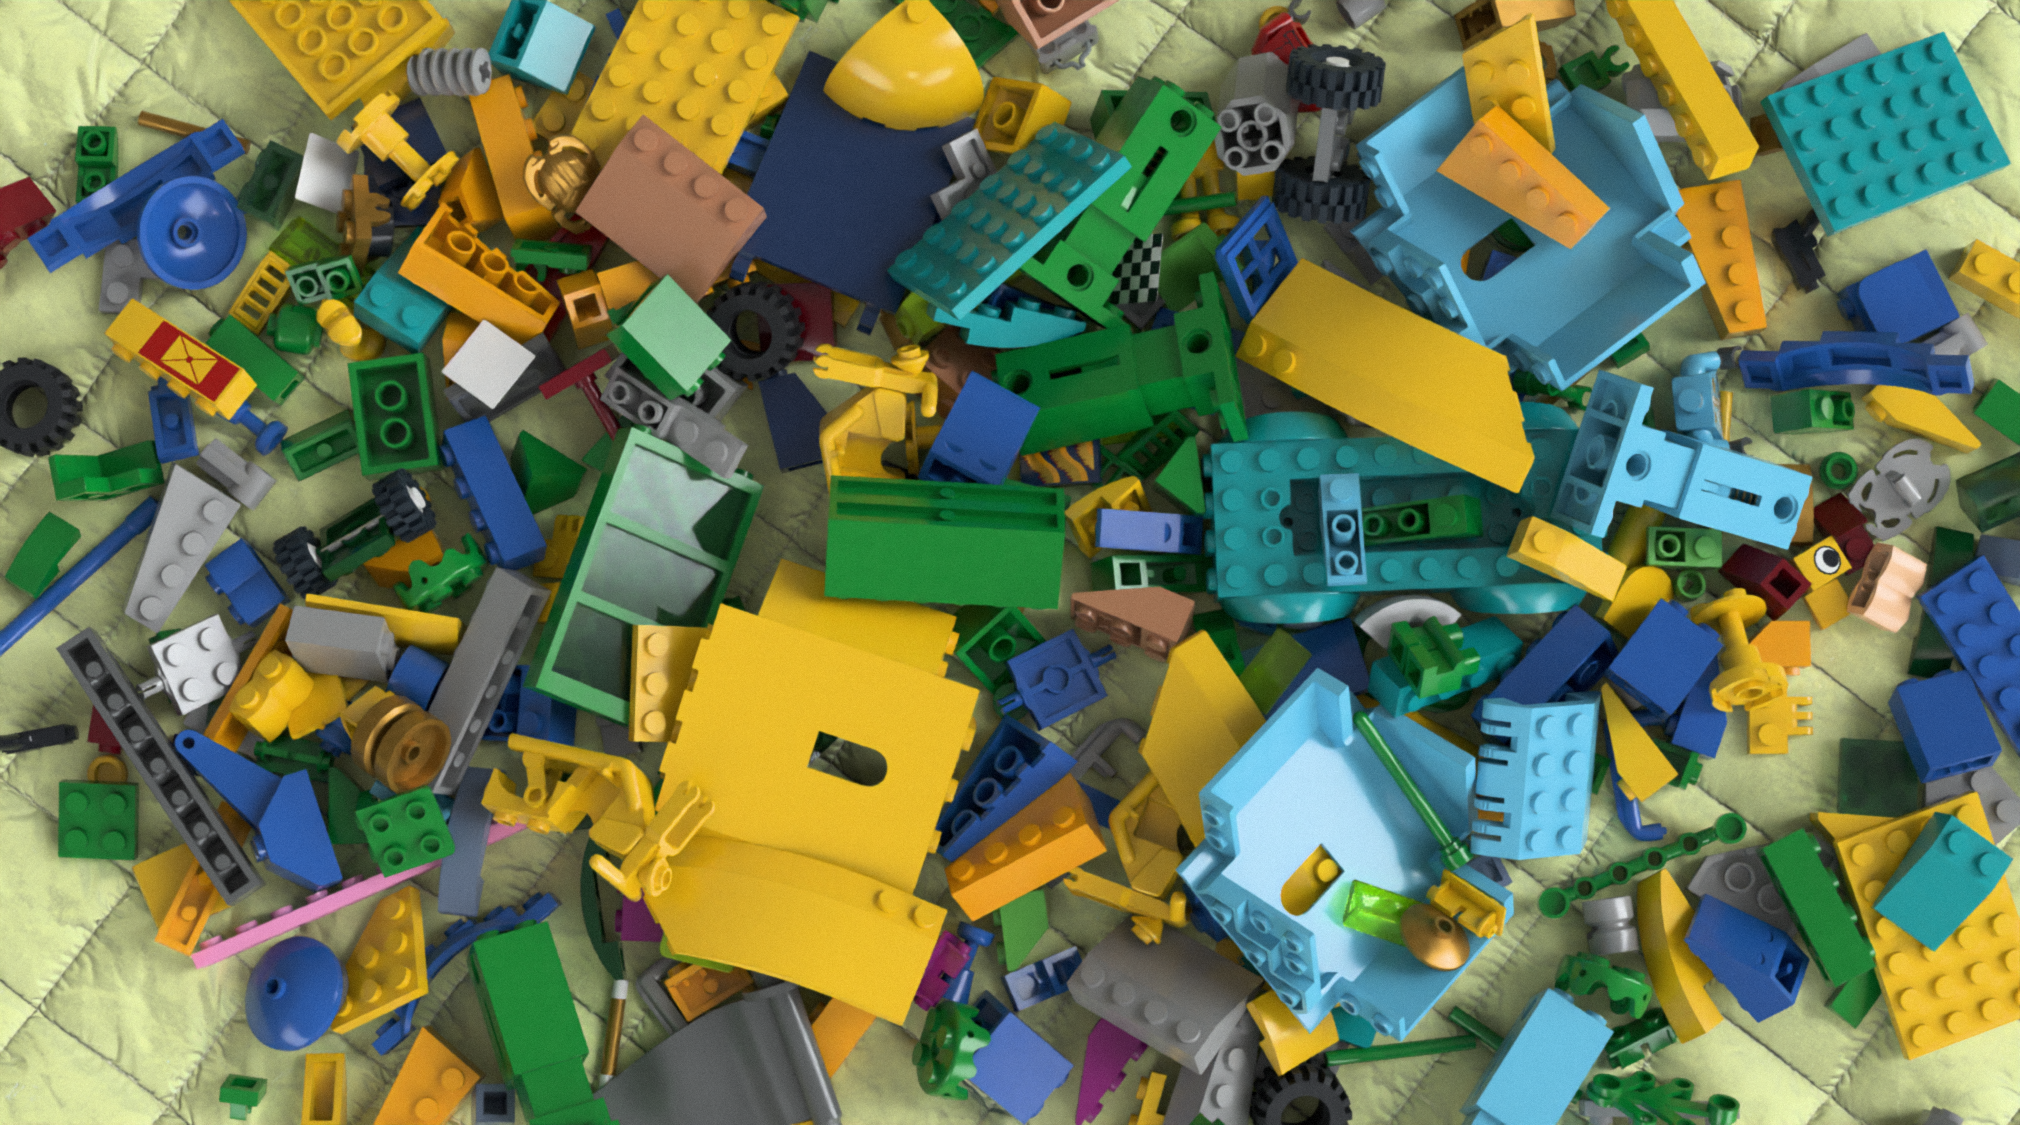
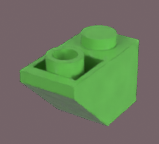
M1646 527V565L1668 570L1684 571L1688 569L1710 571L1722 568V531L1717 529Z
M1044 889L1030 891L992 911L994 927L1002 926L1004 941L996 942L999 965L1007 964L1008 972L1016 971L1049 928Z

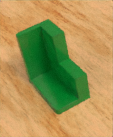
M155 440L143 441L98 456L55 454L48 457L56 501H108L165 484L161 462L157 456Z

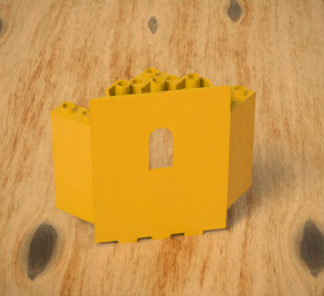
M781 558L758 616L720 603L714 625L708 624L705 638L702 637L700 640L688 686L684 690L675 718L676 723L671 741L667 743L659 768V772H661L660 778L664 779L655 811L659 812L675 793L676 788L681 782L691 781L693 784L690 790L686 792V795L695 786H698L700 795L708 797L701 809H704L705 805L711 800L715 803L713 815L706 819L693 836L724 838L806 856L878 880L913 895L927 853H936L942 832L935 829L944 801L952 803L959 781L952 779L959 755L962 749L970 750L976 729L969 726L980 690L944 678L949 665L948 662L943 661L945 654L953 655L959 638V634L953 632L957 617L911 601H878L863 598L839 599L837 597L824 596V572ZM819 731L880 752L886 759L888 766L885 778L876 785L865 786L807 767Z

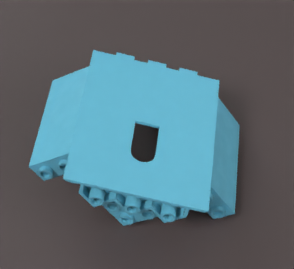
M1463 66L1355 145L1362 158L1359 161L1360 167L1375 183L1377 189L1374 190V194L1382 207L1352 228L1350 232L1372 257V261L1378 271L1384 276L1387 275L1404 295L1408 306L1415 314L1507 356L1510 367L1508 375L1519 368L1522 372L1529 371L1534 374L1542 384L1546 385L1549 383L1558 390L1563 391L1706 283L1693 253L1680 247L1692 238L1689 231L1676 217L1678 209L1684 205V202L1644 114L1582 84L1569 93L1557 79L1552 80L1546 85L1556 146L1552 155L1610 207L1590 232L1572 249L1567 248L1437 172L1436 170L1474 126ZM1512 218L1535 246L1492 278L1485 281L1470 279L1461 268L1462 256L1467 250Z
M1317 668L1199 792L1205 839L1175 870L1309 1034L1339 1002L1342 1008L1349 1014L1354 1016L1360 1015L1369 1021L1380 1034L1384 1036L1390 1035L1402 1042L1496 934L1490 939L1485 936L1479 938L1475 933L1461 925L1467 935L1470 952L1466 962L1460 968L1453 971H1439L1428 967L1414 957L1404 944L1399 928L1402 914L1412 905L1430 904L1426 894L1433 885L1440 887L1442 871L1447 868L1440 859L1442 855L1439 851L1440 844L1355 726L1352 717L1357 711H1363L1367 714L1453 837L1457 836L1460 841L1465 840L1469 847L1471 841L1467 836L1472 831L1473 821L1478 819V808L1474 807V800L1477 796V793H1475V757L1405 715L1394 718L1381 704L1377 707L1364 708L1353 692L1349 691L1348 685ZM1321 845L1342 872L1306 912L1298 916L1291 915L1284 909L1281 903V889L1289 877ZM1467 864L1454 871H1450L1507 908L1504 925L1514 915L1513 893ZM1459 911L1453 917L1458 921V917L1462 912Z

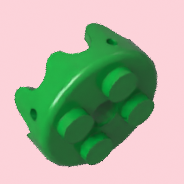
M466 533L461 537L465 554H461L453 548H448L443 554L442 561L436 566H429L422 560H414L410 563L408 572L412 581L411 589L401 581L393 585L397 597L406 610L432 613L443 605L441 601L452 595L455 600L470 592L474 588L472 584L484 576L483 571L488 567L489 562L470 533Z
M1578 951L1576 956L1569 954L1562 956L1555 975V988L1565 992L1570 988L1571 992L1578 996L1584 994L1592 995L1599 988H1607L1610 1009L1613 1013L1624 1015L1629 1010L1630 1016L1636 1019H1640L1645 1013L1654 991L1652 986L1644 982L1645 974L1627 967L1621 968L1612 965V968H1609L1610 960L1592 953L1586 954Z
M945 1000L929 1010L920 1041L915 1045L912 1053V1063L916 1066L918 1082L921 1089L927 1095L958 1101L968 1099V1091L958 1086V1084L976 1075L977 1069L973 1063V1054L978 1048L988 1046L991 1041L990 1033L971 1020V1018L977 1017L979 1009L961 1002Z

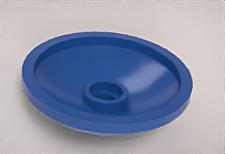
M182 176L171 179L157 187L149 195L141 208L137 222V242L140 254L151 272L171 286L189 290H199L214 286L234 271L245 250L247 228L241 206L228 189L214 180L200 176ZM181 225L186 229V234L182 239L178 236V229Z
M297 936L278 942L260 958L247 984L245 1014L252 1033L261 1043L279 1051H296L311 1045L327 1031L338 1012L343 992L342 971L333 951L316 939Z

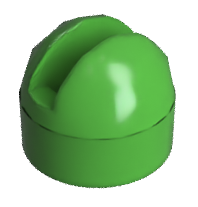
M1692 569L1681 572L1673 582L1674 595L1684 602L1697 600L1706 590L1704 577L1698 571ZM1690 580L1693 583L1691 584L1687 592H1685L1683 590V587L1686 581Z

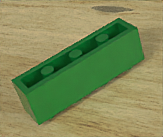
M1804 828L1795 829L1755 850L1827 987L1836 988L1876 967L1872 959L1876 956V952L1870 940L1865 935L1861 937L1854 925L1858 921L1856 913L1848 901L1842 902L1836 890L1839 887L1838 879L1829 866L1824 868L1818 856L1821 853L1820 845L1811 832L1806 834Z

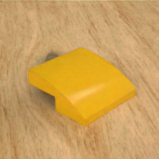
M1131 476L1111 482L1084 496L1065 511V518L1080 550L1091 559L1103 549L1095 547L1097 508L1143 512L1153 511L1139 479Z
M186 843L132 866V871L158 931L195 857ZM219 895L210 916L234 906H228L222 896Z
M1273 989L1246 1004L1247 1009L1265 1038L1259 1044L1278 1077L1339 1041L1331 1011L1309 1034L1285 1003L1279 999Z

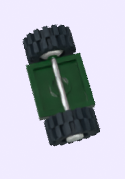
M399 468L372 485L374 488L372 493L375 497L321 528L320 539L318 537L314 538V533L310 529L307 530V527L300 526L273 543L275 546L273 547V552L277 555L275 556L276 562L281 565L279 569L282 574H286V581L289 585L293 584L294 591L297 594L300 593L301 597L306 599V594L320 595L336 586L338 578L342 575L347 576L366 561L387 553L395 545L394 533L396 536L399 535L402 541L409 543L436 527L437 521L434 519L436 515L431 510L432 505L425 498L426 493L424 490L421 491L419 483L416 479L413 480L409 472L406 473L405 469Z

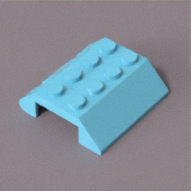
M1601 692L1566 693L1565 702L1522 705L1506 698L1483 700L1482 717L1495 721L1481 722V732L1489 735L1511 737L1510 747L1495 744L1479 745V755L1487 758L1478 759L1475 793L1483 796L1475 797L1474 807L1484 811L1504 812L1503 822L1488 819L1473 821L1472 831L1477 833L1471 835V853L1514 860L1581 853L1588 836Z

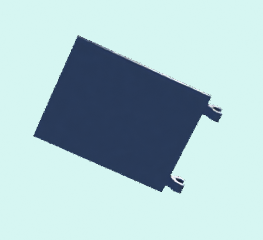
M809 50L747 193L750 198L764 208L767 217L738 252L729 278L743 283L753 259L771 264L864 303L865 309L856 330L870 336L880 312L884 311L895 316L906 290L904 286L894 281L887 269L895 263L900 253L916 245L923 238L926 230L932 226L938 211L930 195L948 186L954 172L941 146L972 130L975 119L966 117L944 127L917 128L916 131L885 128V124L869 120L865 117L860 119L840 107L823 91L830 73L838 62Z

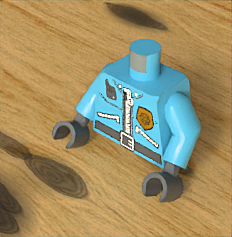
M1722 347L1717 351L1685 357L1681 362L1680 374L1672 377L1671 380L1678 434L1746 454L1744 446L1752 444L1750 438L1744 437L1729 443L1727 440H1724L1717 374L1718 368L1721 370L1740 368L1739 363H1736L1734 360V353L1737 350H1742V347Z

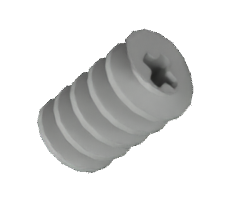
M478 47L474 51L471 48H463L461 51L458 48H450L448 51L444 48H437L435 51L431 48H424L419 56L413 55L407 63L409 86L419 96H426L428 94L432 96H439L441 94L445 96H452L454 94L458 96H478L485 94L491 84V60L487 50L482 47Z

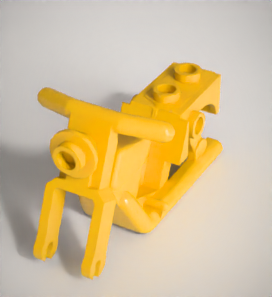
M829 344L818 345L815 350L827 353L828 355L814 356L813 359L818 366L828 368H813L817 377L866 386L827 413L820 421L819 445L829 497L831 475L906 479L905 472H901V469L883 466L881 456L891 442L902 441L905 437L907 393H922L921 413L923 416L932 417L936 413L938 397L937 377L932 372H922L929 357V352L920 350L919 345L903 346L897 349V354L892 356L891 363H888L874 355L841 349Z
M514 733L508 738V747L512 751L523 753L522 762L526 766L528 787L524 792L523 798L518 797L516 794L517 784L499 769L494 768L490 780L484 789V796L481 802L487 810L494 814V821L510 827H514L516 822L525 824L528 829L545 835L550 830L564 834L567 832L572 833L588 814L594 824L589 829V837L605 851L624 860L619 870L603 856L595 854L589 860L591 868L629 900L634 902L641 899L642 887L645 888L649 895L654 897L659 896L668 889L672 879V871L668 867V862L665 858L668 855L672 857L678 854L706 819L712 816L715 811V803L712 800L705 805L704 809H701L708 797L700 795L698 786H695L686 795V792L690 790L693 783L691 781H684L678 785L675 793L655 816L653 783L630 760ZM563 773L571 774L566 782L559 781Z
M1150 770L1112 810L1108 819L1120 859L1133 890L1085 872L1079 867L1068 871L1073 875L1071 878L1076 882L1064 878L1063 881L1071 894L1076 897H1084L1121 912L1137 915L1131 918L1135 924L1131 931L1146 945L1151 941L1159 945L1162 938V922L1177 928H1183L1191 921L1190 913H1192V909L1185 907L1186 896L1181 891H1176L1172 894L1170 906L1163 902L1179 877L1175 869L1184 861L1177 845V832L1182 822Z

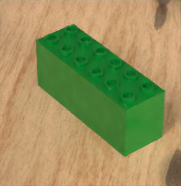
M831 475L824 596L837 597L839 599L863 598L878 601H914L921 604L935 602L952 603L958 606L971 604L989 605L996 608L1058 609L1065 540L1064 488Z

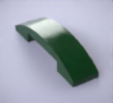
M1935 526L1928 564H1931L1926 590L1972 560L1974 534ZM1923 608L1918 635L1913 639L1907 674L1930 679L1938 672L1950 669L1954 655Z
M589 837L584 852L580 878L584 922L593 948L606 970L615 980L626 979L627 974L622 941L606 942L597 872L589 864L590 858L595 854L603 856L610 862L609 852L602 849Z

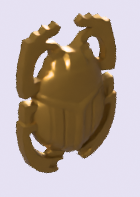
M570 134L554 135L547 140L549 143L548 153L543 157H535L533 154L527 157L523 166L522 178L533 199L549 211L556 205L558 208L551 212L553 218L561 226L577 235L585 230H589L592 225L582 217L577 221H571L564 215L567 212L577 214L575 212L603 168L596 174L595 171L601 166L595 158L594 152L582 140ZM574 146L583 150L585 154L582 155L575 150L562 149V147ZM536 170H538L537 179L541 193H537L535 189L534 175Z

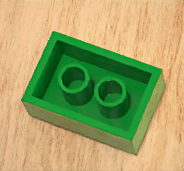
M422 352L347 363L362 476L372 481L382 479L399 468L405 469L406 473L409 472L411 475L445 470L438 446H441L430 359Z

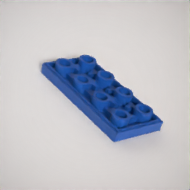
M1350 617L1241 651L1246 674L1237 677L1256 703L1266 721L1317 668L1348 685L1349 691L1353 692L1355 696L1368 693L1370 678Z

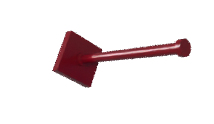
M613 343L539 386L540 391L547 400L574 384L577 390L582 389L612 441H614L617 430L622 428L610 406L600 400L602 393L594 381L597 379L595 371L619 357L620 354ZM634 448L627 465L668 535L692 546ZM681 555L686 564L684 569L687 574L703 566V564Z

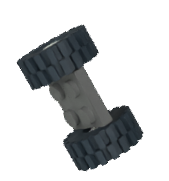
M1310 44L1308 48L1299 46L1297 50H1291L1286 82L1287 95H1292L1291 98L1302 100V103L1307 105L1316 104V107L1322 108L1316 156H1308V159H1304L1301 156L1294 157V160L1284 159L1275 171L1272 202H1274L1275 207L1278 208L1277 211L1280 213L1288 212L1289 217H1302L1303 221L1308 222L1310 220H1318V223L1326 224V221L1342 224L1343 220L1350 223L1354 222L1355 219H1362L1363 215L1366 214L1370 178L1360 169V166L1356 164L1347 165L1351 139L1345 138L1347 124H1352L1355 110L1358 107L1363 110L1370 109V106L1376 107L1381 102L1386 63L1380 56L1374 57V53H1364L1359 48L1348 49L1347 46L1343 45L1332 47L1331 44H1322V46Z

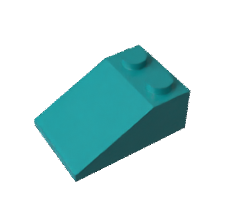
M419 226L376 271L354 301V317L411 354L422 352L453 309V306L398 274L411 247L423 231Z
M1934 812L1871 908L1935 952L1993 891L2013 861V858L1953 815Z

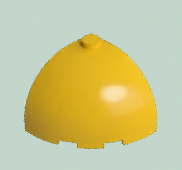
M905 0L881 18L841 58L830 73L823 89L836 104L860 119L865 117L869 120L885 124V128L916 131L917 128L933 126L940 128L956 123L979 110L984 99L981 76L970 52L957 32L929 0Z

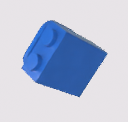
M1927 249L1883 268L1837 293L1840 299L1837 301L1838 309L1846 321H1851L1855 331L1898 332L1901 343H1909L1960 317Z

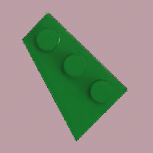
M892 0V1L898 6L899 4H901V3H902L903 1H905V0ZM929 0L957 32L970 52L978 70L1020 36L1011 25L1004 24L992 17L991 12L982 7L977 8L965 0Z

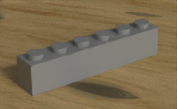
M496 567L493 575L488 579L481 601L470 617V624L461 643L454 651V658L445 677L440 681L437 694L428 712L442 720L449 727L452 739L450 752L443 768L433 781L427 785L432 789L433 793L455 795L551 593L549 589L519 571Z

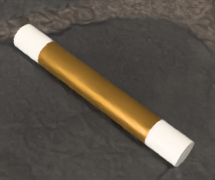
M613 979L598 1089L616 1076L629 980Z

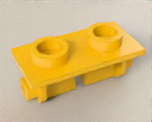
M1444 869L1442 871L1440 887L1433 885L1426 894V898L1430 900V905L1451 918L1461 911L1462 914L1458 917V923L1475 933L1479 938L1485 936L1490 939L1494 934L1500 937L1503 931L1507 908L1468 884L1464 879Z

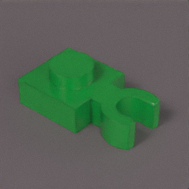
M1612 45L1608 47L1600 59L1597 58L1592 50L1562 65L1558 72L1569 91H1573L1582 84L1598 92L1608 87L1612 82L1609 76L1618 77L1622 75L1630 66L1628 61L1621 65H1615L1611 61V57L1619 51V46Z

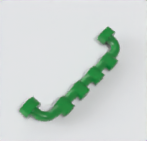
M1722 814L1711 827L1696 833H1682L1676 838L1675 842L1661 848H1646L1639 857L1625 863L1613 862L1607 866L1604 872L1592 877H1578L1566 888L1553 887L1543 890L1537 898L1538 910L1547 918H1560L1567 913L1570 902L1577 899H1590L1595 895L1596 891L1612 884H1626L1631 879V876L1646 870H1659L1665 866L1667 861L1681 855H1695L1700 851L1701 847L1717 840L1724 844L1740 842L1747 831L1746 823L1738 814ZM1686 837H1690L1694 842V846L1690 851L1685 850L1683 847V840ZM1652 851L1659 856V862L1655 866L1648 862V855ZM1617 866L1621 867L1624 871V877L1620 881L1613 877V870ZM1581 881H1585L1589 885V892L1584 896L1577 889Z

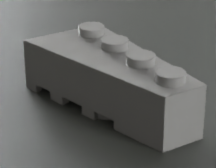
M171 462L163 491L157 503V509L122 606L124 614L158 634L241 504L180 465Z
M1248 1009L1201 1076L1182 1065L1163 1125H1189L1200 1112L1211 1123L1218 1117L1225 1125H1248L1260 1029Z

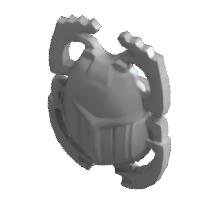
M1908 439L1896 444L1882 455V459L1874 466L1880 474L1876 476L1873 469L1868 470L1859 477L1847 494L1849 503L1853 504L1861 513L1859 504L1873 511L1876 527L1872 524H1866V530H1869L1870 534L1875 535L1876 538L1886 541L1902 533L1912 524V520L1907 515L1911 513L1912 517L1917 519L1924 513H1928L1943 499L1950 485L1949 467L1947 464H1942L1941 466L1933 465V462L1930 460V451L1933 449V445L1922 439ZM1910 449L1917 451V455L1906 454L1893 458V455L1900 451ZM1937 478V489L1935 491L1934 496L1928 503L1927 501L1933 492L1935 479ZM1870 482L1871 486L1867 499L1863 501L1861 496L1862 490ZM1897 518L1899 520L1891 528H1886L1881 524L1884 519Z

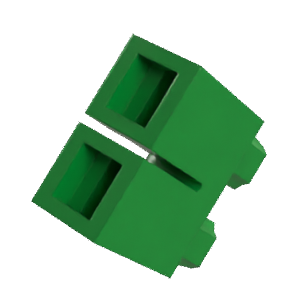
M1435 616L1428 618L1423 626L1411 628L1407 621L1392 623L1387 653L1401 674H1404V678L1418 699L1460 689L1462 676L1477 673L1480 663V655L1474 647L1459 650L1463 646L1464 637L1457 623L1442 626Z

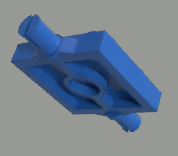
M1071 629L1008 660L1004 664L1014 681L1015 692L996 700L998 707L1012 701V703L1002 707L1000 712L1005 715L1007 712L1023 705L1029 711L1040 731L1106 698L1108 695L1099 679L1098 667L1117 658L1115 651L1101 657L1113 650V647L1108 644L1090 654L1082 646L1074 629Z

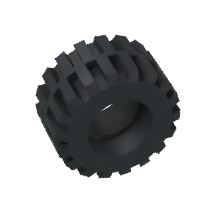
M762 281L752 284V282L744 283L719 296L713 302L715 305L707 310L706 314L731 339L730 343L722 351L726 356L720 362L722 364L719 368L721 372L726 374L731 371L733 372L732 378L737 380L748 378V382L757 381L761 378L766 379L787 367L799 354L797 349L802 347L804 338L800 337V334L805 331V322H799L798 316L802 315L800 307L794 309L791 302L795 299L790 294L785 296L781 294L783 288L777 285L768 287L767 282ZM742 311H755L761 314L769 323L772 339L766 351L756 352L750 350L740 341L736 331V323Z
M22 357L18 358L16 363L11 360L3 362L4 369L0 371V446L28 457H34V454L40 456L50 455L49 450L59 451L65 447L62 441L65 438L70 441L76 434L71 432L74 425L80 427L82 420L77 417V411H83V404L77 400L80 392L77 387L71 384L73 380L58 368L36 358L30 360ZM41 387L45 391L48 401L44 417L32 427L19 428L14 421L12 413L16 398L28 388Z
M1309 1058L1306 1063L1299 1064L1279 1077L1275 1070L1268 1066L1263 1070L1265 1074L1263 1080L1257 1077L1253 1083L1257 1091L1252 1092V1106L1249 1112L1253 1125H1349L1347 1121L1352 1120L1349 1097L1335 1073L1333 1074L1324 1063L1319 1065L1314 1058ZM1301 1096L1319 1098L1317 1109L1308 1119L1299 1123H1287L1281 1120L1284 1108L1292 1100Z

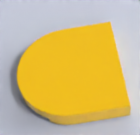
M1645 563L1630 570H1625L1613 602L1603 600L1595 617L1628 641L1661 598L1666 602L1670 599L1674 600L1673 586L1669 576L1662 569L1648 566Z

